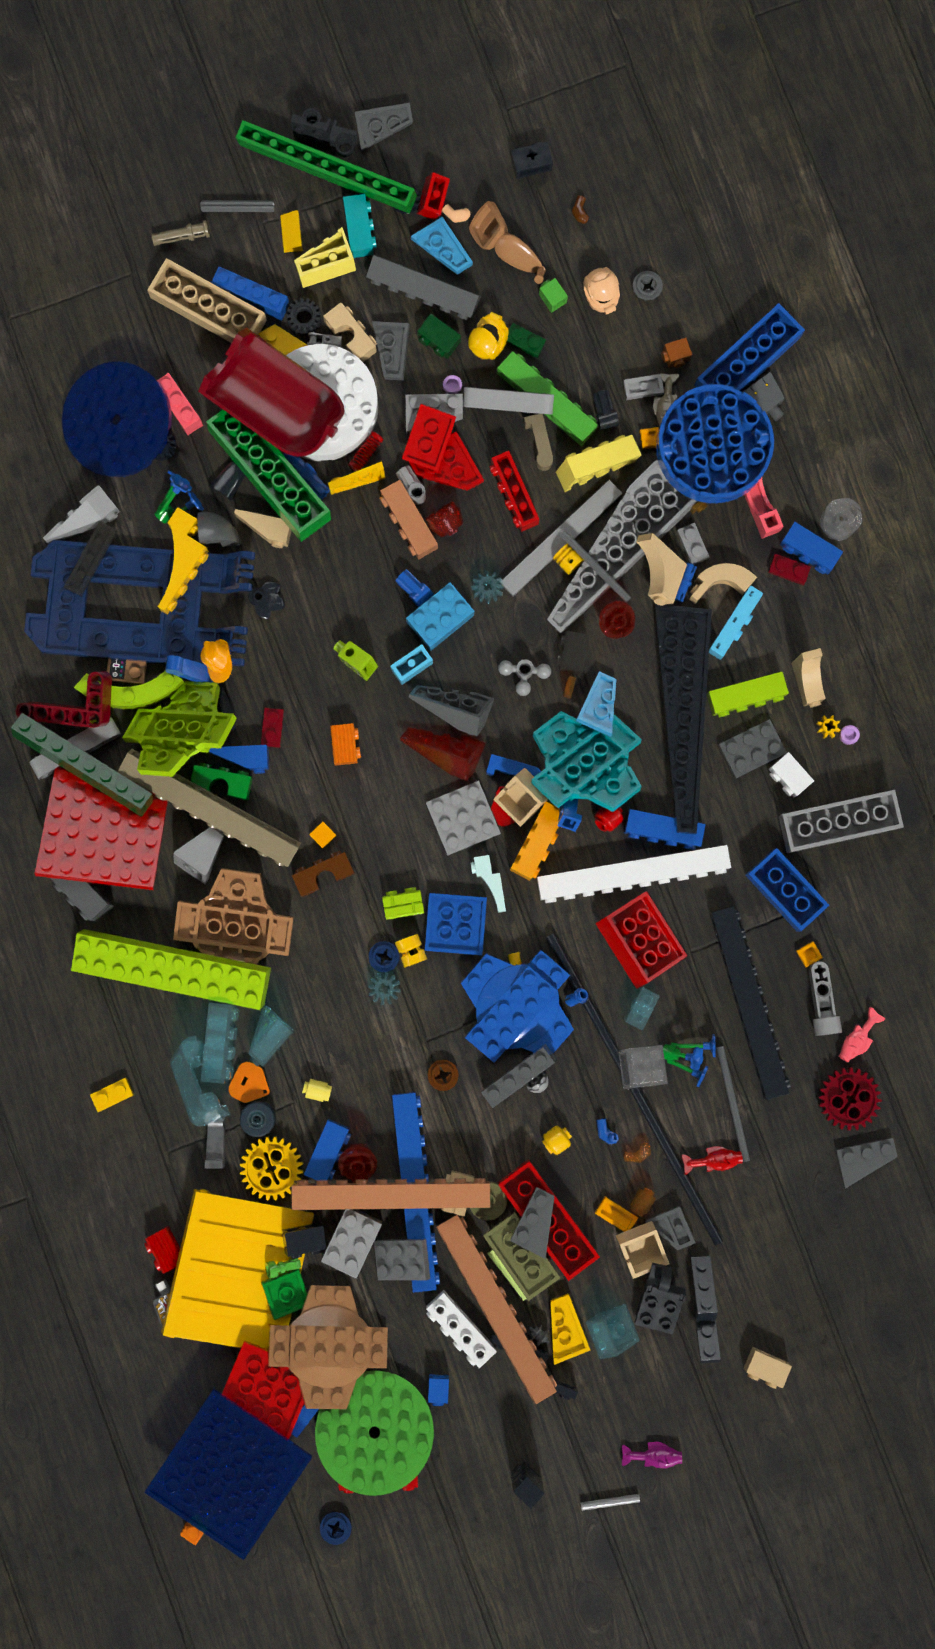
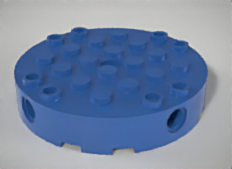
M720 384L693 388L675 400L667 410L656 438V455L665 478L677 491L686 497L704 503L729 502L748 493L767 470L774 450V433L766 412L747 393L733 389L731 386ZM710 441H715V442H717V443L719 444V446L716 447V446L712 445V443H711Z

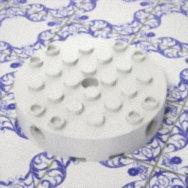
M313 344L298 348L287 354V357L332 388L342 400L345 410L337 426L338 431L333 438L329 437L316 452L300 457L311 461H333L343 458L355 449H358L373 431L378 415L377 390L368 368L357 356L334 345Z

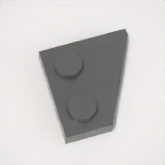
M681 1206L645 1220L646 1223L652 1221L659 1235L668 1240L677 1250L696 1243Z

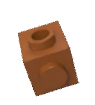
M687 338L665 344L661 352L664 363L667 362L669 368L673 366L675 368L685 365V362H689L692 357Z

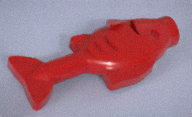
M720 1146L707 1148V1156L705 1158L692 1160L687 1155L683 1154L681 1156L685 1175L690 1173L693 1167L707 1166V1172L713 1170L724 1171L743 1163L741 1151L735 1152Z

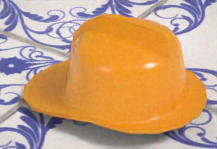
M222 639L215 642L205 641L200 654L201 661L207 666L211 680L216 683H222L228 679L232 670L229 645Z

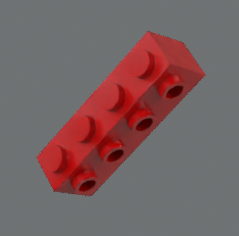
M506 451L492 457L489 468L493 477L497 476L499 481L497 486L500 493L505 494L506 500L504 501L508 511L512 510L514 517H512L515 527H519L522 532L539 525L538 514L510 452Z

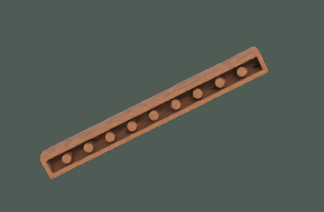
M444 1178L434 1179V1182H427V1179H415V1182H407V1179H395V1182L387 1183V1179H376L375 1183H368L366 1179H358L356 1183H348V1180H336V1183H328V1180H316V1183L309 1184L308 1180H297V1184L292 1185V1210L490 1208V1182L486 1181V1178H474V1182H466V1178H455L454 1182H446Z
M456 1215L436 1228L534 1404H538L557 1392L554 1388L557 1384L552 1375L548 1377L544 1369L547 1366L543 1359H538L535 1351L537 1348L533 1341L527 1340L525 1336L527 1330L522 1322H517L515 1318L517 1313L512 1304L508 1306L504 1299L507 1297L502 1286L498 1288L495 1280H497L495 1273L492 1269L488 1270L486 1267L487 1259L483 1252L479 1253L475 1247L478 1245L472 1234L468 1235L465 1229L468 1226L464 1218H459Z

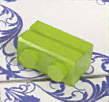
M416 887L407 888L405 893L397 894V891L386 892V896L382 897L386 920L424 914L421 891H416Z

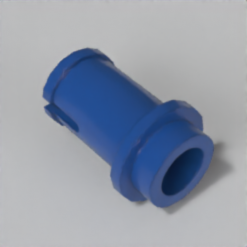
M578 988L574 993L565 997V999H568L565 1002L570 1007L578 1003H585L588 993L585 989Z

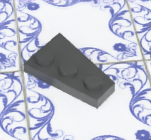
M410 103L355 112L361 152L413 124Z
M372 321L384 378L386 380L404 381L410 330L409 323Z

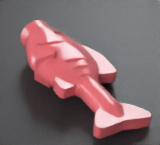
M869 1007L868 1020L862 1028L856 1025L854 1031L846 1036L839 1057L848 1063L851 1059L866 1052L873 1041L868 1038L869 1030L875 1023L882 1022L885 1018L879 1015L872 1007Z

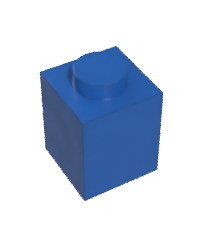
M430 1374L428 1403H432L433 1406H443L444 1403L448 1404L449 1375Z

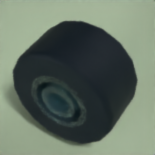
M254 1101L246 1105L240 1115V1125L243 1131L253 1137H261L268 1134L276 1122V1113L273 1107L263 1101Z

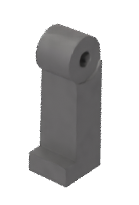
M209 1112L205 1168H224L225 1113Z

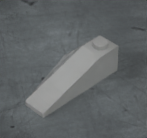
M98 485L79 501L82 505L78 509H71L67 513L68 516L65 522H58L43 539L48 544L53 540L62 541L106 524L108 521L112 522L117 518L120 511Z

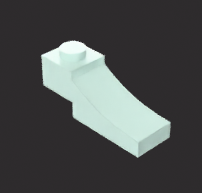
M489 855L474 857V862H471L472 874L476 873L477 877H481L485 881L494 897L498 913L506 912L500 873L492 874Z

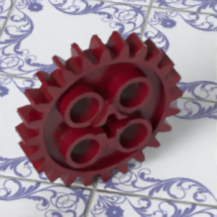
M849 1067L847 1072L845 1068H841L840 1074L834 1070V1077L827 1075L829 1081H822L825 1088H819L823 1095L817 1096V1098L822 1099L823 1102L819 1103L818 1106L825 1108L821 1111V1114H828L826 1117L827 1121L833 1119L831 1125L836 1126L839 1123V1129H843L846 1125L848 1131L851 1130L852 1126L855 1130H858L859 1124L865 1128V1121L872 1123L870 1117H877L874 1110L881 1109L876 1105V1103L882 1102L881 1099L877 1098V1095L881 1094V1092L875 1091V1088L879 1085L871 1084L874 1078H867V1072H863L860 1075L861 1070L858 1068L855 1072H853L852 1067ZM846 1080L851 1084L847 1091L842 1087L843 1082ZM861 1091L867 1093V1098L864 1101L859 1099ZM847 1095L853 1099L852 1103L846 1099ZM834 1097L840 1098V1105L834 1107L832 1104ZM845 1106L843 1113L840 1114V1110ZM852 1107H855L857 1110V1114L855 1117L851 1118L849 1116V1110Z

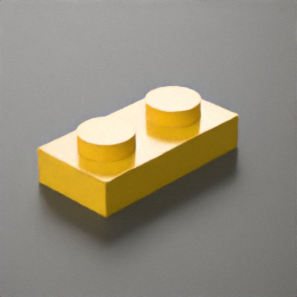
M127 1078L90 1094L97 1112L134 1095Z

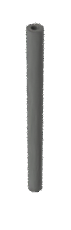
M566 530L560 534L626 603L632 598Z

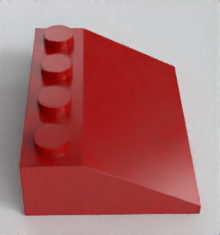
M647 891L595 923L636 989L649 983L687 957L684 949Z

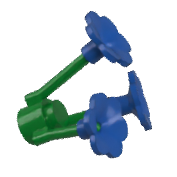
M168 470L167 473L171 475L169 478L171 487L154 515L161 522L167 523L174 511L169 504L180 491L184 493L188 491L190 501L181 508L183 511L190 510L193 507L203 511L204 508L201 502L191 492L192 487L189 485V481Z
M712 1034L710 1042H703V1044H677L673 1042L671 1045L665 1044L662 1051V1059L667 1060L668 1064H673L692 1073L691 1075L697 1078V1087H700L709 1068L706 1066L703 1070L699 1071L700 1064L703 1062V1050H710L713 1057H716L715 1034ZM677 1048H694L693 1053L684 1054L680 1053V1049ZM679 1057L685 1058L687 1061H691V1068L675 1060H679Z

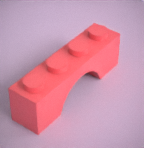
M761 477L759 482L744 496L763 539L780 532L784 526L777 509L771 505L767 498Z

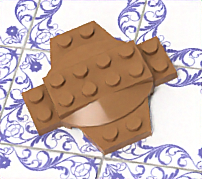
M222 868L210 894L199 903L178 901L173 940L192 942L195 948H198L203 954L257 965L258 961L265 958L269 953L289 956L294 917L277 915L266 903L261 873Z
M311 1285L299 1317L289 1326L270 1325L268 1367H288L298 1377L306 1409H347L357 1378L367 1368H387L388 1327L367 1326L358 1315L350 1286Z

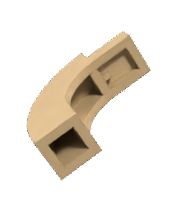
M723 563L714 565L704 570L695 581L700 586L696 584L690 591L692 596L689 600L696 604L702 595L711 586L716 584H727L743 595L757 577L746 568L736 564Z

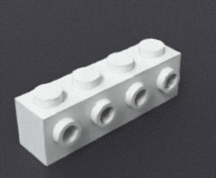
M444 1290L426 1306L427 1316L433 1322L437 1321L441 1325L440 1330L445 1336L450 1335L454 1339V1346L459 1351L463 1350L468 1355L466 1359L471 1365H477L480 1368L497 1352L496 1347L493 1346L491 1341Z

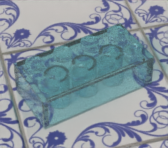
M218 1002L209 1003L201 1082L225 1084L229 1082L230 1078H233L234 1067H231V1060L235 1058L236 1048L233 1047V1040L237 1039L238 1028H235V1021L239 1019L240 1012L237 1005Z

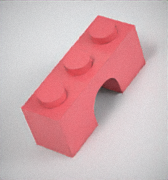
M169 373L153 383L157 392L171 409L187 435L203 426L201 419Z

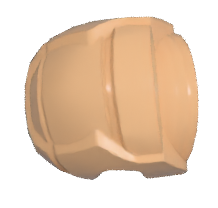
M609 268L594 269L584 278V293L593 310L604 312L607 315L616 311L615 306L618 304L620 297L619 282Z

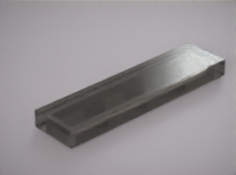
M99 521L65 583V589L81 597L83 596L114 539L117 529Z

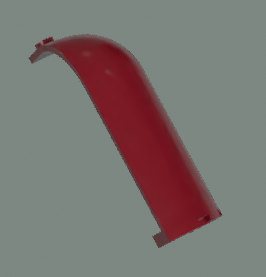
M247 327L236 334L231 346L225 353L228 356L223 364L218 363L213 370L204 376L198 390L199 393L273 446L292 456L310 455L316 452L329 437L333 438L338 431L337 426L345 411L342 400L332 388Z

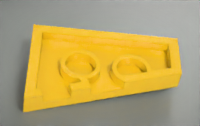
M382 461L344 477L333 478L331 482H328L331 495L385 479Z

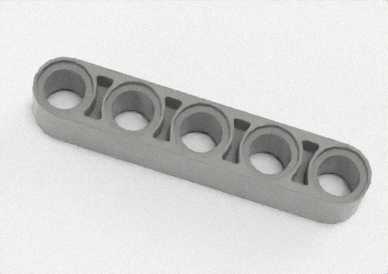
M464 387L463 407L553 414V394Z
M110 717V721L106 726L89 727L67 741L89 754L116 739L121 733L113 718ZM42 754L29 762L39 780L53 774L55 768L61 767Z

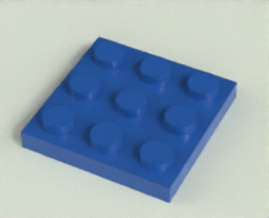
M429 893L425 951L482 955L487 898Z

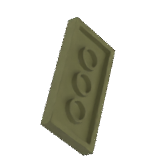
M514 1212L484 1233L483 1236L529 1301L559 1280L560 1276L547 1257L544 1259L510 1241L520 1221V1218Z

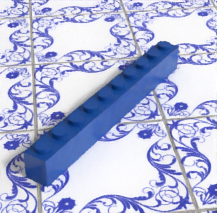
M416 1092L393 1094L401 1179H407V1182H415V1179H427V1182H429V1175L424 1173V1166H427L426 1154H422L425 1138L424 1135H420L423 1119L422 1115L418 1116V1108L421 1107L420 1096H416ZM428 1208L404 1209L407 1239H426L430 1279L412 1280L413 1293L436 1290V1284H440L439 1272H435L434 1265L438 1264L437 1252L433 1253L432 1245H436L435 1233H431L430 1225H434L433 1213H429Z

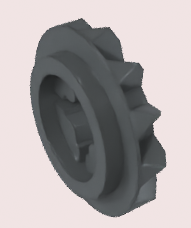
M652 271L639 273L633 281V292L638 298L645 301L654 300L660 295L663 288L661 278ZM652 281L651 287H650L651 290H650V289H647V290L643 291V290H644V284L647 285L648 283H650V282Z

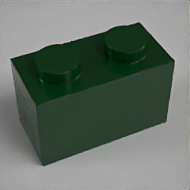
M432 314L429 315L417 331L419 342L426 347L429 345L434 349V353L441 358L444 356L448 359L461 343V335Z

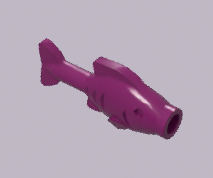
M648 1442V1450L645 1452H632L627 1446L622 1445V1466L627 1465L631 1460H644L645 1467L654 1466L665 1469L676 1464H682V1451H677L661 1442Z

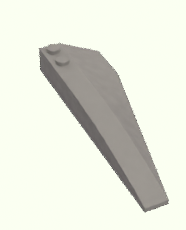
M656 460L629 486L588 554L617 582L645 555L642 548L636 542L638 536L653 533L661 539L691 510L697 501L677 491L665 478L658 460ZM584 561L547 620L562 633L598 600L610 586Z

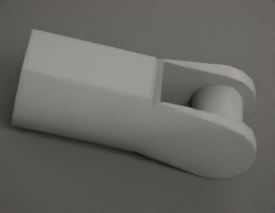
M315 332L308 333L310 340L307 345L328 344L340 348L342 346V336ZM317 339H322V343L317 342Z

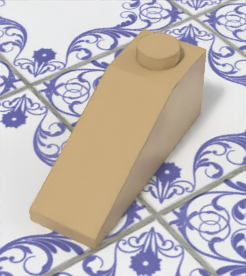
M235 509L236 517L267 542L271 543V546L276 548L288 547L291 529L281 518Z

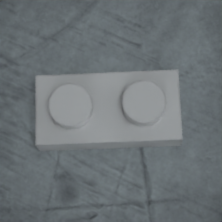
M661 374L625 379L623 381L626 400L663 395L664 393Z
M695 523L677 530L690 564L695 565L709 559L708 552Z

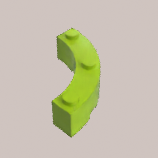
M164 671L155 679L141 685L131 687L112 686L111 707L139 709L155 705L171 697L184 684V681L180 677ZM87 673L74 687L86 697L87 679L89 676ZM99 695L97 696L98 703L101 701Z

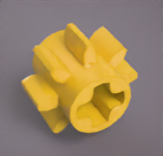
M824 715L822 717L823 722L816 723L820 726L817 733L821 732L823 739L828 735L834 738V732H840V729L837 728V724L840 721H835L834 715L829 719ZM828 723L830 724L829 727L832 728L829 731H827V727L825 726Z

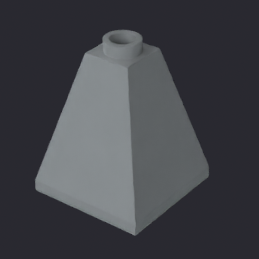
M210 827L174 852V864L206 885L223 841V831Z

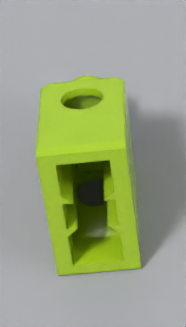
M339 640L335 644L334 650L339 653L338 657L364 680L367 681L378 668L373 657L351 641L345 644Z

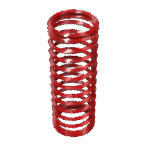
M372 431L367 440H365V443L359 448V451L353 456L354 459H351L348 466L355 472L361 470L364 467L363 464H366L365 461L368 462L369 456H372L374 451H376L375 448L380 446L378 442L382 443L383 438Z

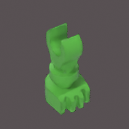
M298 1258L290 1259L284 1263L281 1261L277 1265L275 1261L265 1263L269 1279L278 1277V1272L282 1274L285 1271L301 1268V1262Z

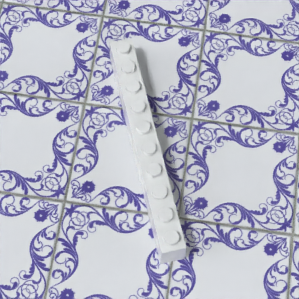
M725 845L537 877L540 901L545 900V903L556 902V898L564 897V900L575 899L576 894L583 893V897L593 896L594 891L601 890L602 894L613 892V888L618 887L622 891L632 889V885L639 884L640 887L651 886V882L654 881L664 884L669 883L672 878H677L678 881L688 880L689 875L696 874V878L708 876L707 872L715 871V875L727 873L726 869L731 868L728 847Z

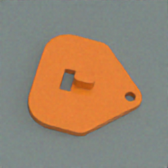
M251 1062L242 1063L229 1085L230 1095L243 1103L269 1095L270 1090L263 1069ZM244 1077H247L245 1085H242Z

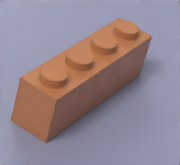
M401 480L380 490L382 497L379 499L384 508H389L391 512L389 517L394 524L397 523L400 527L398 532L402 539H407L410 544L407 547L412 556L416 555L419 560L437 550L438 544Z

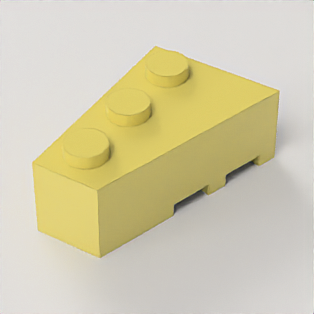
M342 227L338 229V233L324 239L323 243L318 247L311 248L294 260L303 288L356 271L354 258Z

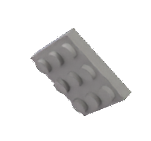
M479 781L426 802L447 856L501 834Z

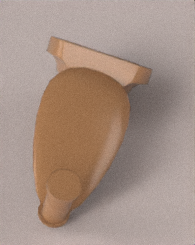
M487 201L478 210L469 226L472 237L483 249L490 250L495 247L498 257L509 265L526 272L536 273L534 281L537 284H541L546 272L545 267L542 266L536 254L525 242L515 235L508 233L506 222L501 216L498 207L494 202Z

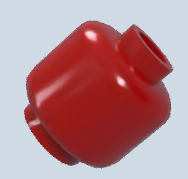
M601 807L595 814V824L604 832L613 831L623 821L622 809L620 807L614 812Z

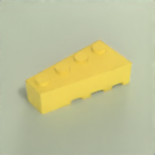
M621 435L613 442L605 441L596 448L588 447L577 455L576 453L567 455L556 471V474L564 492L571 490L573 484L583 485L592 479L594 475L599 478L610 471L609 469L615 471L636 462L641 453L633 435L627 437Z

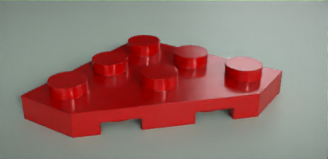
M457 431L450 435L438 472L408 461L416 477L468 491L484 482L482 475Z

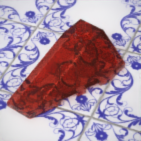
M408 728L400 737V741L448 774L466 781L474 773L485 747L484 742L467 736H461V739L453 738L447 733H444V736L434 735L432 731Z

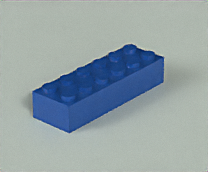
M778 303L696 379L694 386L720 384L731 386L740 392L744 391L802 337L805 329Z

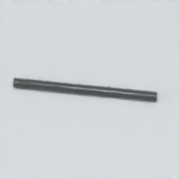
M724 1046L716 1047L739 1149L742 1153L743 1162L750 1161L725 1049Z

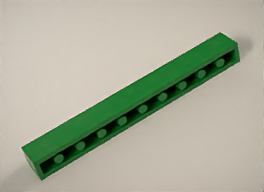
M242 120L235 137L242 147L359 194H365L369 198L410 214L417 198L414 188Z

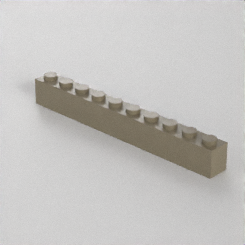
M134 749L127 753L118 773L137 783L145 790L155 793L157 798L171 802L175 808L179 810L184 809L189 812L191 817L202 819L209 827L220 829L227 837L238 839L243 846L256 849L257 853L261 856H268L274 859V862L280 866H289L301 842L177 773L173 777L141 775L137 770L140 753Z

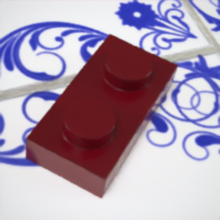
M775 554L768 573L804 586L811 566Z
M264 709L261 745L274 748L281 747L284 709Z

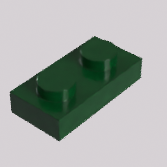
M513 323L508 331L506 343L538 358L546 343V339Z

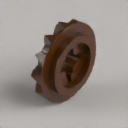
M438 1060L428 1070V1081L436 1090H450L458 1081V1070L448 1060ZM440 1067L444 1072H451L446 1076L447 1083L442 1078L435 1079L440 1074Z

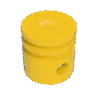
M568 543L553 557L554 560H557L556 563H560L559 566L568 575L576 570L584 561Z

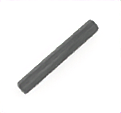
M202 200L200 208L202 212H274L275 204L273 200Z

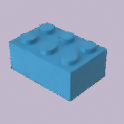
M450 582L406 618V622L431 651L474 616L475 611Z

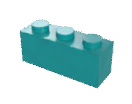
M365 194L343 197L350 250L353 258L374 255L373 248L377 247L375 236L371 237L370 231L374 230L373 219L368 217V212H371L370 200L366 201Z

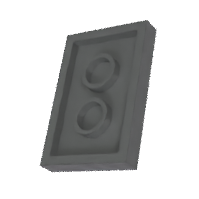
M770 719L718 745L735 779L787 753Z
M426 1239L374 1241L378 1280L430 1279Z

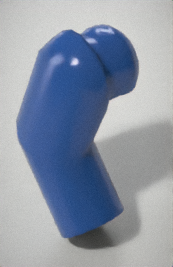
M597 1119L599 1138L607 1144L617 1143L619 1137L616 1133L607 1129L606 1119Z

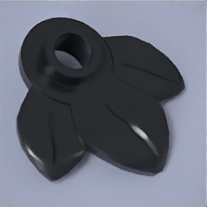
M267 582L261 588L255 587L249 592L248 600L255 606V611L259 617L269 619L271 611H278L285 607L283 599L277 595L281 588L279 584ZM256 593L261 595L260 600L255 598Z

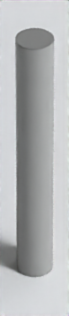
M639 1494L581 1502V1510L640 1502Z

